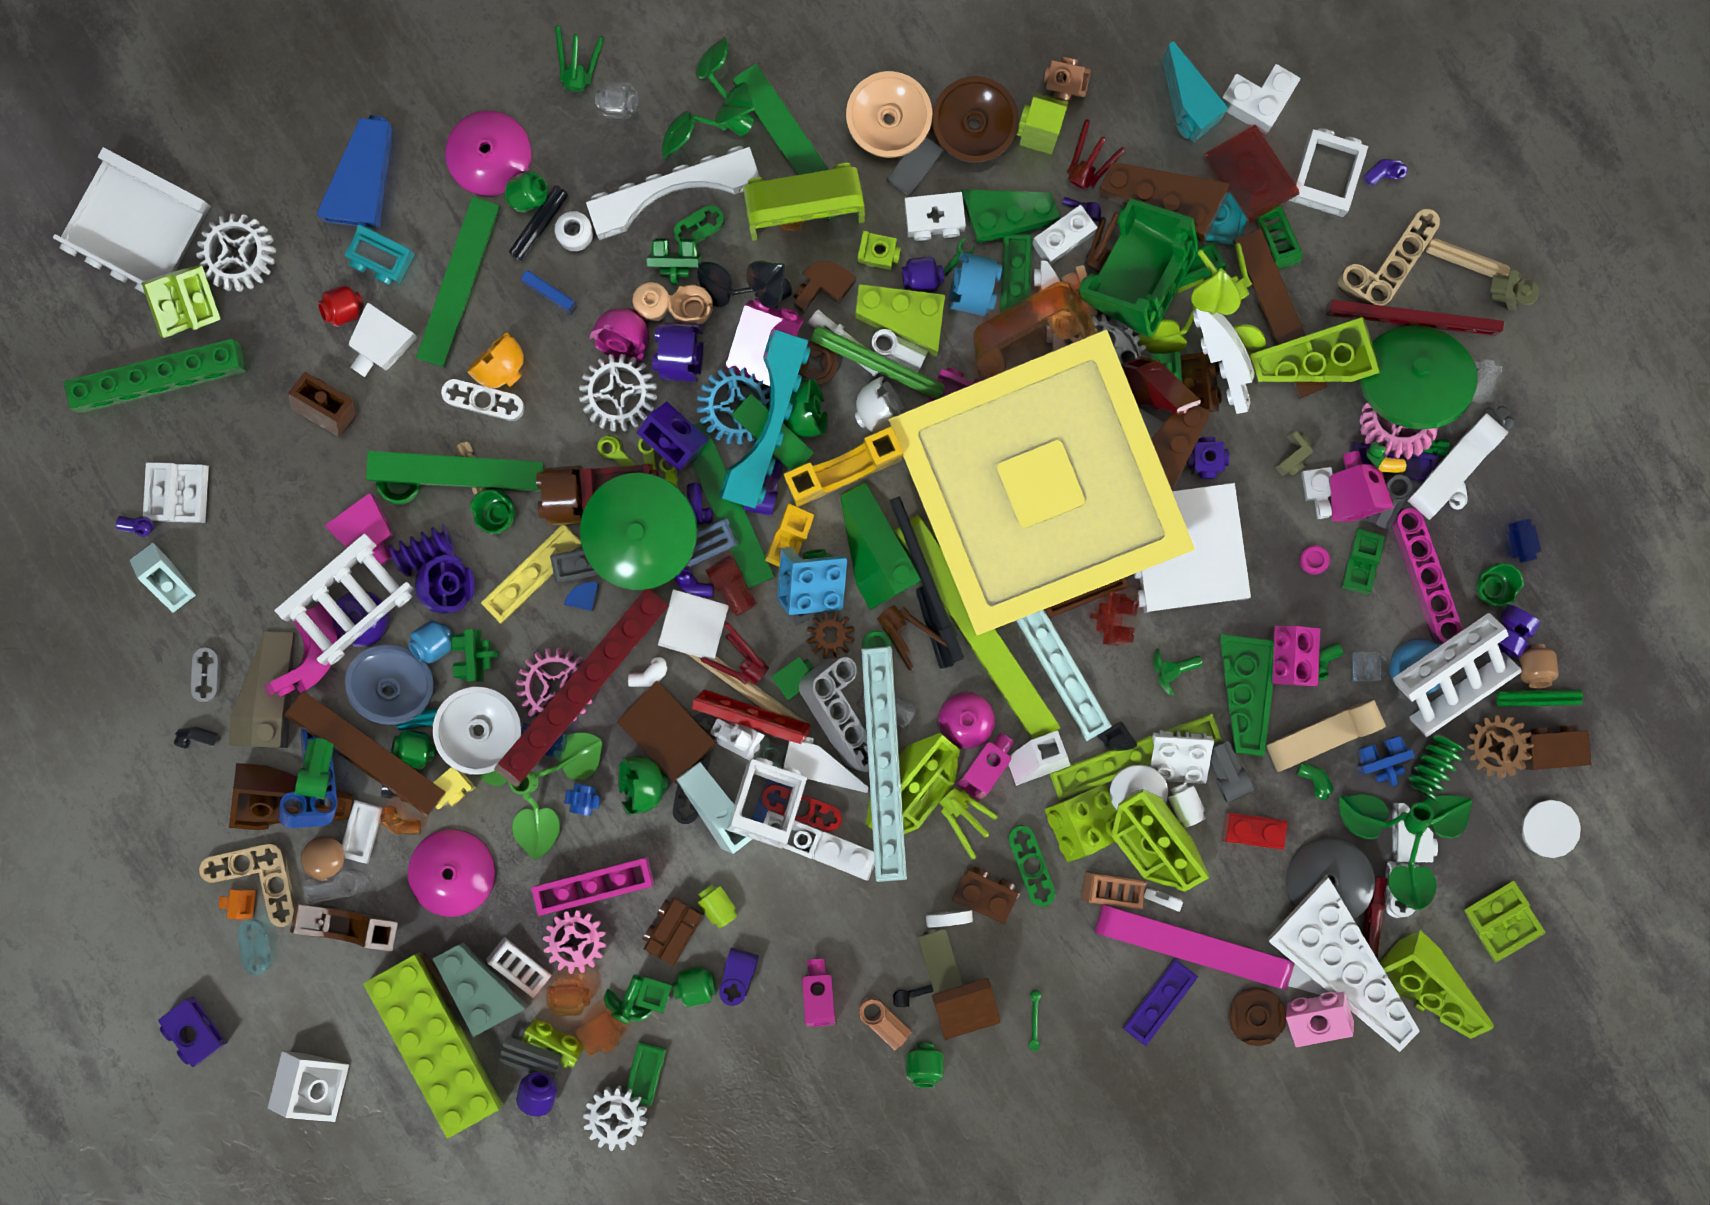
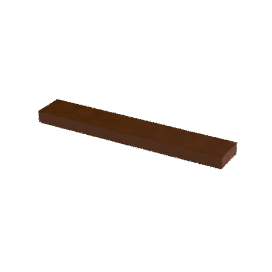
M1261 228L1234 239V246L1236 243L1241 245L1247 274L1252 283L1251 286L1276 345L1306 336ZM1292 382L1299 399L1328 387L1326 382Z
M305 691L299 695L285 712V716L315 738L326 739L334 744L333 750L425 816L428 817L445 796L446 791Z

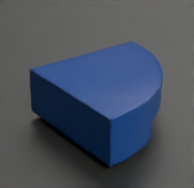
M586 582L576 586L567 595L564 605L593 611L599 583Z

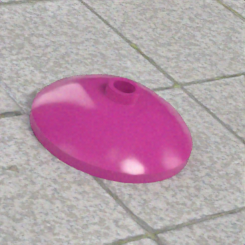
M480 111L466 116L453 128L446 143L445 158L452 177L462 188L480 196H497L504 194L506 183L510 178L528 171L531 163V145L526 132L515 119L497 111ZM483 145H490L491 148L489 152H481V147Z
M449 829L431 834L419 843L409 861L408 882L414 897L425 909L440 916L455 917L472 912L484 903L494 885L495 864L492 854L478 837L466 831ZM449 868L453 871L452 879L444 877L445 869Z

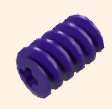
M443 523L441 533L434 527L431 528V537H428L423 531L420 532L421 541L419 542L413 536H410V546H407L402 540L399 541L398 551L392 545L388 546L397 569L406 577L412 575V568L418 572L422 563L425 564L434 557L444 554L454 556V545Z

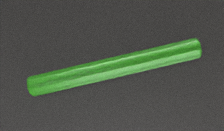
M816 326L812 333L811 340L923 394L936 400L943 394L944 384L832 331Z

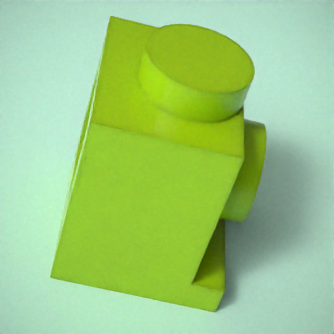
M863 231L857 264L891 271L892 263L898 264L901 247L896 246L897 238ZM878 245L884 246L886 251L883 254H877L874 250L875 247Z

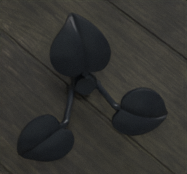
M702 262L698 267L697 273L700 287L707 290L712 297L713 305L717 307L728 305L730 295L755 292V297L759 298L764 307L778 309L780 301L790 297L792 294L791 284L785 278V264L752 262L747 268L749 287L741 289L731 288V275L719 264Z

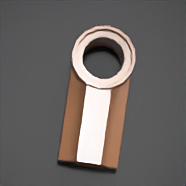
M868 996L859 1003L858 1012L861 1020L872 1028L893 1050L901 1047L912 1034V1031L877 997ZM869 1004H876L880 1008L879 1014L874 1018H868L864 1015V1009Z

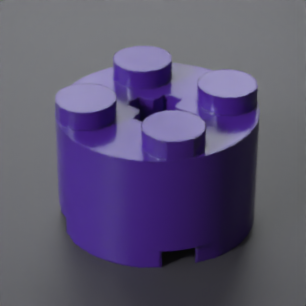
M665 322L663 325L656 326L655 341L659 343L658 353L653 354L652 368L653 371H658L661 380L698 382L699 379L695 374H701L704 357V342H698V334H703L700 324Z

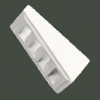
M505 937L486 959L490 966L532 998L536 996L552 976ZM508 949L511 953L501 964L498 960ZM516 957H519L521 960L512 971H509L507 968ZM528 964L530 966L529 969L519 979L517 975ZM537 971L539 975L529 987L526 982Z

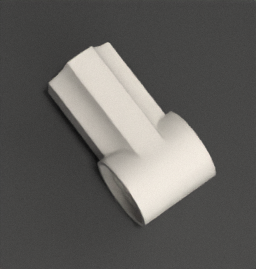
M887 329L877 331L870 343L872 351L919 372L928 353L927 350L896 336L895 333ZM880 337L888 338L892 345L891 349L887 351L880 350L876 345V340Z

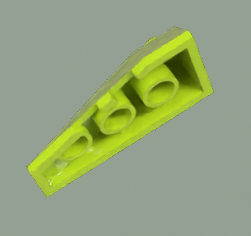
M1421 930L1399 940L1379 962L1398 995L1415 1002V1008L1423 1012L1425 1009L1440 1017V1022L1470 1039L1493 1029L1494 1024L1442 950Z

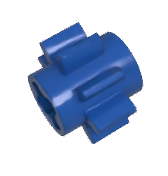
M574 783L573 790H566L564 804H570L569 812L591 816L592 809H599L601 795L595 794L596 787Z

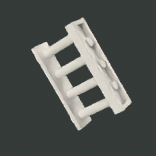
M365 533L274 610L282 620L289 622L292 619L302 626L324 652L317 658V661L325 666L328 663L333 665L345 655L344 649L396 605L398 607L403 606L412 597L410 594L414 590L412 585L405 582L400 587L373 556L374 552L372 550L377 545ZM358 562L360 564L364 563L391 594L378 606L350 575L352 572L350 569ZM335 581L338 583L342 582L369 613L356 625L328 594L329 590L327 588ZM313 600L315 602L319 601L346 632L334 644L329 641L305 613L307 611L305 607Z
M1490 613L1393 678L1395 685L1412 702L1416 700L1420 710L1411 715L1410 720L1426 737L1522 672L1521 668L1505 653L1501 654L1498 643L1509 635L1506 628ZM1488 651L1491 661L1477 670L1474 659ZM1464 667L1467 678L1453 686L1450 676ZM1440 683L1444 694L1429 702L1426 692Z

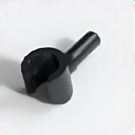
M929 985L915 990H896L893 994V1005L896 1007H909L910 997L933 992V987Z

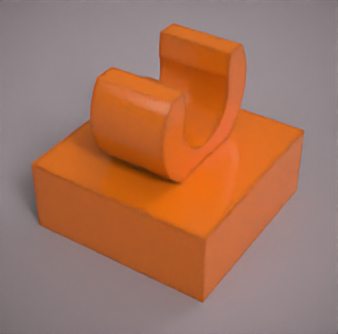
M230 889L228 897L219 896L218 908L228 909L227 919H253L256 890Z

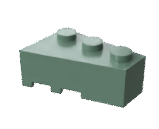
M464 942L433 958L473 1037L529 1007Z

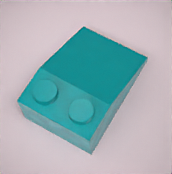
M1173 41L1168 45L1163 56V67L1175 120L1178 123L1177 129L1185 139L1190 138L1195 143L1221 122L1228 107Z

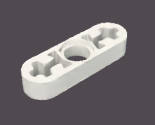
M457 379L447 381L441 390L444 401L457 408L507 421H516L524 414V403L515 394ZM456 386H459V390L466 394H469V388L473 389L469 396L470 404L466 405L467 399L460 396L452 400V396L448 394L449 389L454 390ZM486 392L491 396V403L488 407H477L475 398L479 393ZM497 395L501 396L499 401L504 404H510L511 400H514L518 410L512 411L511 415H507L505 408L497 406V412H493L497 405Z

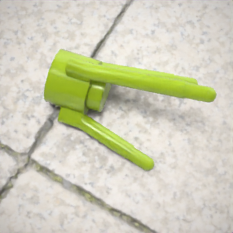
M1236 243L1235 249L1242 278L1239 279L1237 275L1231 278L1235 282L1242 300L1250 294L1247 287L1251 286L1252 283L1247 274L1241 245ZM1198 250V255L1213 276L1217 269L1203 250Z
M955 787L939 802L943 807L940 812L948 819L970 858L974 860L976 855L952 814L956 817L962 814L984 837H988L989 833L966 810L969 807L966 802L994 820L998 816L970 797L965 790L960 792Z

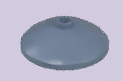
M378 645L361 652L349 665L345 677V691L352 707L368 720L388 725L405 723L419 716L428 706L434 686L432 673L426 662H419L409 649L397 645ZM388 691L391 692L392 695L385 696L383 692Z

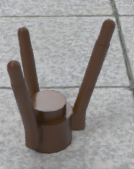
M1118 212L1113 214L1099 244L1106 222L1104 217L1100 219L1091 248L1086 255L1087 260L1084 264L1098 272L1101 271L1111 253L1105 246L1119 217Z
M892 605L882 612L877 620L888 634L908 670L913 669L907 656L910 650L899 634L907 626L905 623L906 619L931 638L947 647L946 642H942L940 635L913 617L905 607L898 610L895 605Z

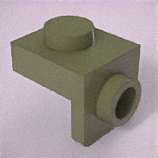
M1294 430L1287 435V438L1297 450L1275 467L1281 476L1288 472L1292 476L1306 466L1303 460L1314 452L1310 448L1312 446L1310 439L1303 432L1298 433Z

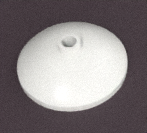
M469 687L453 693L441 704L433 722V739L438 753L451 767L467 774L478 775L495 771L494 768L521 736V722L513 704L501 693L485 687ZM476 725H482L484 728V733L481 736H477L474 733Z

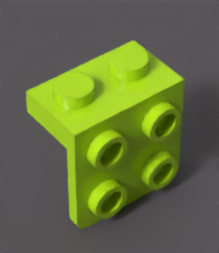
M1105 784L1044 809L1048 817V823L1054 831L1059 843V849L1064 855L1066 862L1089 856L1115 843L1111 833L1117 810L1111 802L1110 791Z

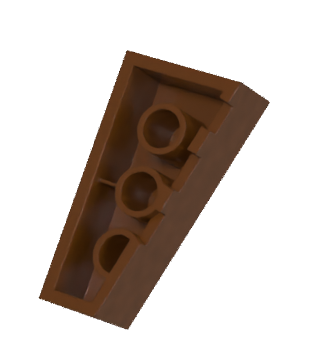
M1112 162L1099 188L1101 197L1123 207H1126L1129 199L1132 198L1194 218L1197 239L1204 243L1229 194L1230 183Z

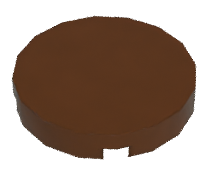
M1252 987L1244 989L1233 998L1229 1005L1227 1018L1230 1029L1238 1039L1248 1045L1263 1046L1271 1044L1286 1027V1010L1283 1002L1276 994L1266 988Z

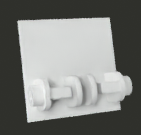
M1159 730V733L1153 732L1152 743L1154 747L1150 767L1157 770L1164 777L1165 781L1206 784L1214 744L1212 736H1207L1206 733H1191L1189 737V732H1185L1184 737H1181L1180 731H1176V736H1174L1173 732H1164L1163 730Z

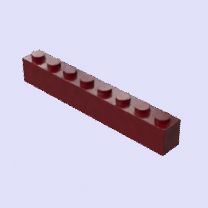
M645 589L498 762L494 770L517 788L662 616L669 605L650 589Z

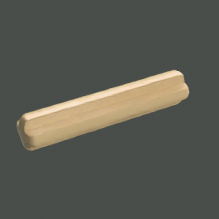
M1432 238L1428 243L1426 252L1492 278L1493 275L1507 277L1509 275L1510 267L1506 264L1437 238Z

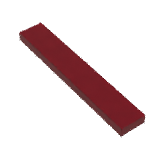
M1331 300L1326 307L1327 316L1350 319L1364 317L1366 321L1407 326H1426L1440 330L1496 336L1503 331L1504 321L1339 300Z

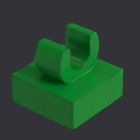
M644 976L635 1005L664 1013L672 984Z

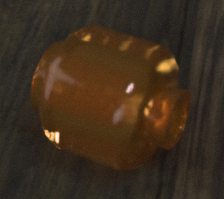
M579 978L555 979L552 986H547V1009H552L553 1014L557 1017L579 1016L582 1014L584 1006H589L590 990L589 988H584V984Z

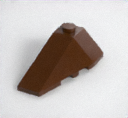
M236 763L229 828L265 830L271 824H279L280 800L287 793L295 792L298 776L265 765ZM336 789L337 806L333 821L349 819L353 795ZM325 805L316 806L319 811L325 812L329 810ZM295 807L286 808V811L295 814L299 812Z

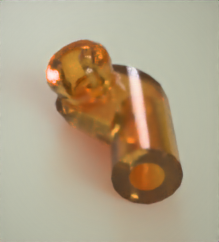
M386 806L382 809L380 815L381 824L394 835L421 834L420 820L403 821L397 815L396 808L393 806Z

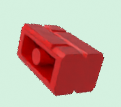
M1225 812L1221 841L1284 850L1287 821Z

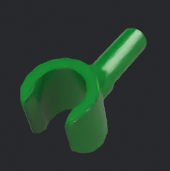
M966 238L959 242L956 254L943 269L944 275L947 276L960 262L958 258L961 252L973 254L975 246L969 252H965L961 248L965 244Z

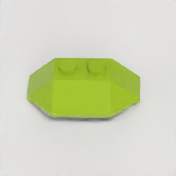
M941 733L908 745L899 755L904 834L918 829L955 784L960 749ZM870 796L865 824L873 830Z
M1142 789L1118 804L1111 836L1144 879L1176 887L1177 890L1183 892L1209 879V873L1193 839L1160 796Z

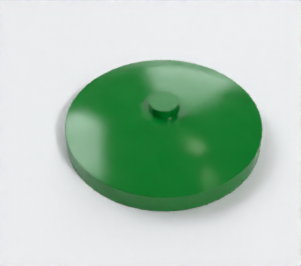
M1411 325L1391 329L1378 336L1372 342L1380 373L1359 379L1365 399L1380 416L1406 428L1433 429L1455 421L1468 409L1477 388V370L1470 353L1455 338L1435 328Z
M629 473L607 481L595 491L587 502L580 523L582 548L592 568L608 582L631 590L655 588L674 579L689 563L697 542L696 516L687 497L670 481L647 473Z

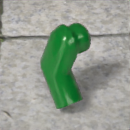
M1338 642L1319 650L1318 681H1324L1328 677L1329 661L1343 655V650Z
M1305 762L1299 764L1296 775L1313 781L1316 798L1320 800L1328 799L1329 794L1333 792V784L1326 771Z

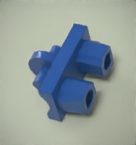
M1401 736L1384 740L1388 755L1379 758L1375 744L1358 749L1361 765L1357 766L1359 774H1368L1383 769L1384 772L1375 774V779L1377 783L1387 780L1391 787L1398 785L1397 776L1405 774L1403 766L1393 768L1392 765L1415 758L1412 749L1406 748Z

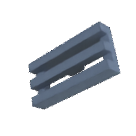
M728 518L698 531L697 539L720 528L724 530L723 533L696 545L694 553L725 538L729 542L691 559L686 568L695 566L739 545L738 541L734 538L733 529L729 526Z

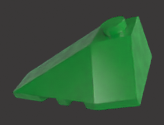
M864 482L840 495L856 586L869 609L872 610L921 583L918 573L867 484Z

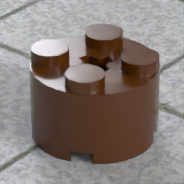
M581 465L545 468L543 472H537L536 483L538 489H541L542 501H538L539 518H545L550 526L581 523L583 514L579 469H583Z

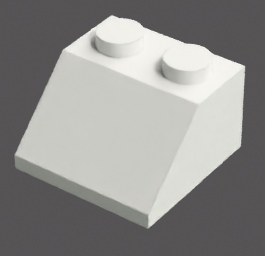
M282 1051L268 1109L285 1118L335 1122L349 1064L306 1053Z

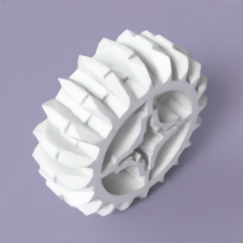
M230 214L229 222L223 216H219L220 225L218 226L213 222H209V226L213 230L210 233L202 231V235L207 239L206 241H198L197 245L203 248L204 251L196 253L199 259L204 260L199 265L203 267V270H207L205 273L208 280L214 278L213 284L217 287L223 284L224 289L230 291L234 285L238 292H242L243 283H245L247 288L253 289L252 280L254 279L259 283H263V278L259 275L262 272L269 275L271 271L266 267V264L272 265L275 263V260L268 256L276 252L273 246H268L273 242V237L266 235L268 229L265 226L258 227L259 221L255 218L249 221V217L245 214H242L239 221L235 214ZM238 231L250 233L248 236H242L237 240H232L227 236ZM219 242H221L223 250L220 256L217 257L218 261L216 262V248ZM229 244H231L234 248H238V252L240 253L239 256L243 259V261H241L238 257H234V253L232 252L233 249L229 246ZM257 244V256L252 264L249 256L255 248L254 245ZM236 265H240L246 270L238 274L223 273L226 268L231 269Z
M610 354L609 364H605L604 360L599 358L598 363L601 368L597 370L595 366H589L590 371L594 374L592 377L583 374V380L588 382L589 385H580L579 390L588 393V395H583L579 399L581 403H590L583 408L586 414L595 411L590 417L593 423L601 417L600 428L604 429L608 422H611L610 430L616 432L617 424L621 423V428L625 432L628 431L626 422L631 421L633 427L637 428L639 425L635 418L639 416L645 421L647 416L642 411L644 409L650 412L654 410V407L648 404L647 401L657 400L655 394L649 393V391L657 389V385L655 383H647L653 378L651 372L642 375L646 370L644 363L635 368L637 364L635 357H632L629 363L626 364L625 354L620 355L619 362H616L614 355ZM619 371L633 374L640 381V384L622 383ZM610 373L609 385L605 389H601L600 392L595 393L599 381ZM616 381L622 391L626 389L621 394L620 403L615 396H610L616 391ZM641 393L637 406L632 411L626 413L627 401ZM603 400V402L614 403L618 415H610L603 412L596 402Z

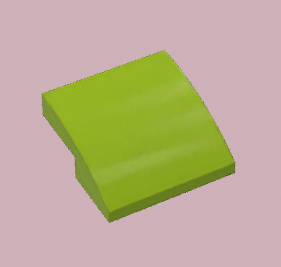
M201 265L171 272L141 283L159 335L163 338L189 328L195 330L220 320Z
M1515 881L1464 910L1469 922L1494 963L1546 933L1529 908V902Z

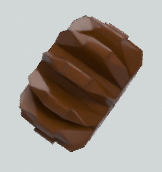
M823 611L822 617L824 622L821 623L817 617H813L812 621L818 628L807 627V632L816 634V637L808 638L807 643L812 644L818 641L819 644L812 651L816 654L822 647L825 648L823 659L828 658L829 650H833L834 657H839L837 650L839 647L843 652L848 653L849 648L843 642L854 643L855 641L853 637L845 636V633H851L855 630L854 626L843 628V625L848 622L849 618L845 616L840 622H837L838 611H834L832 620H828L827 611ZM828 627L830 630H832V627L838 630L836 633L838 639L833 643L832 640H830V643L824 641L826 635L823 631Z

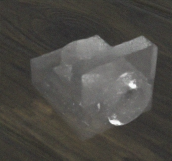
M1478 359L1477 362H1474L1478 381L1472 401L1490 405L1494 400L1497 377L1502 373L1503 367L1495 366V361Z

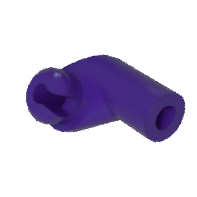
M688 484L687 499L694 510L697 523L700 525L712 523V509H702L701 484Z
M119 516L116 522L117 530L135 533L141 537L148 536L154 528L152 520L145 516L137 518Z

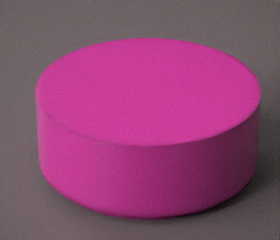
M1316 545L1304 549L1299 557L1302 570L1310 575L1324 572L1330 562L1328 552L1323 547Z

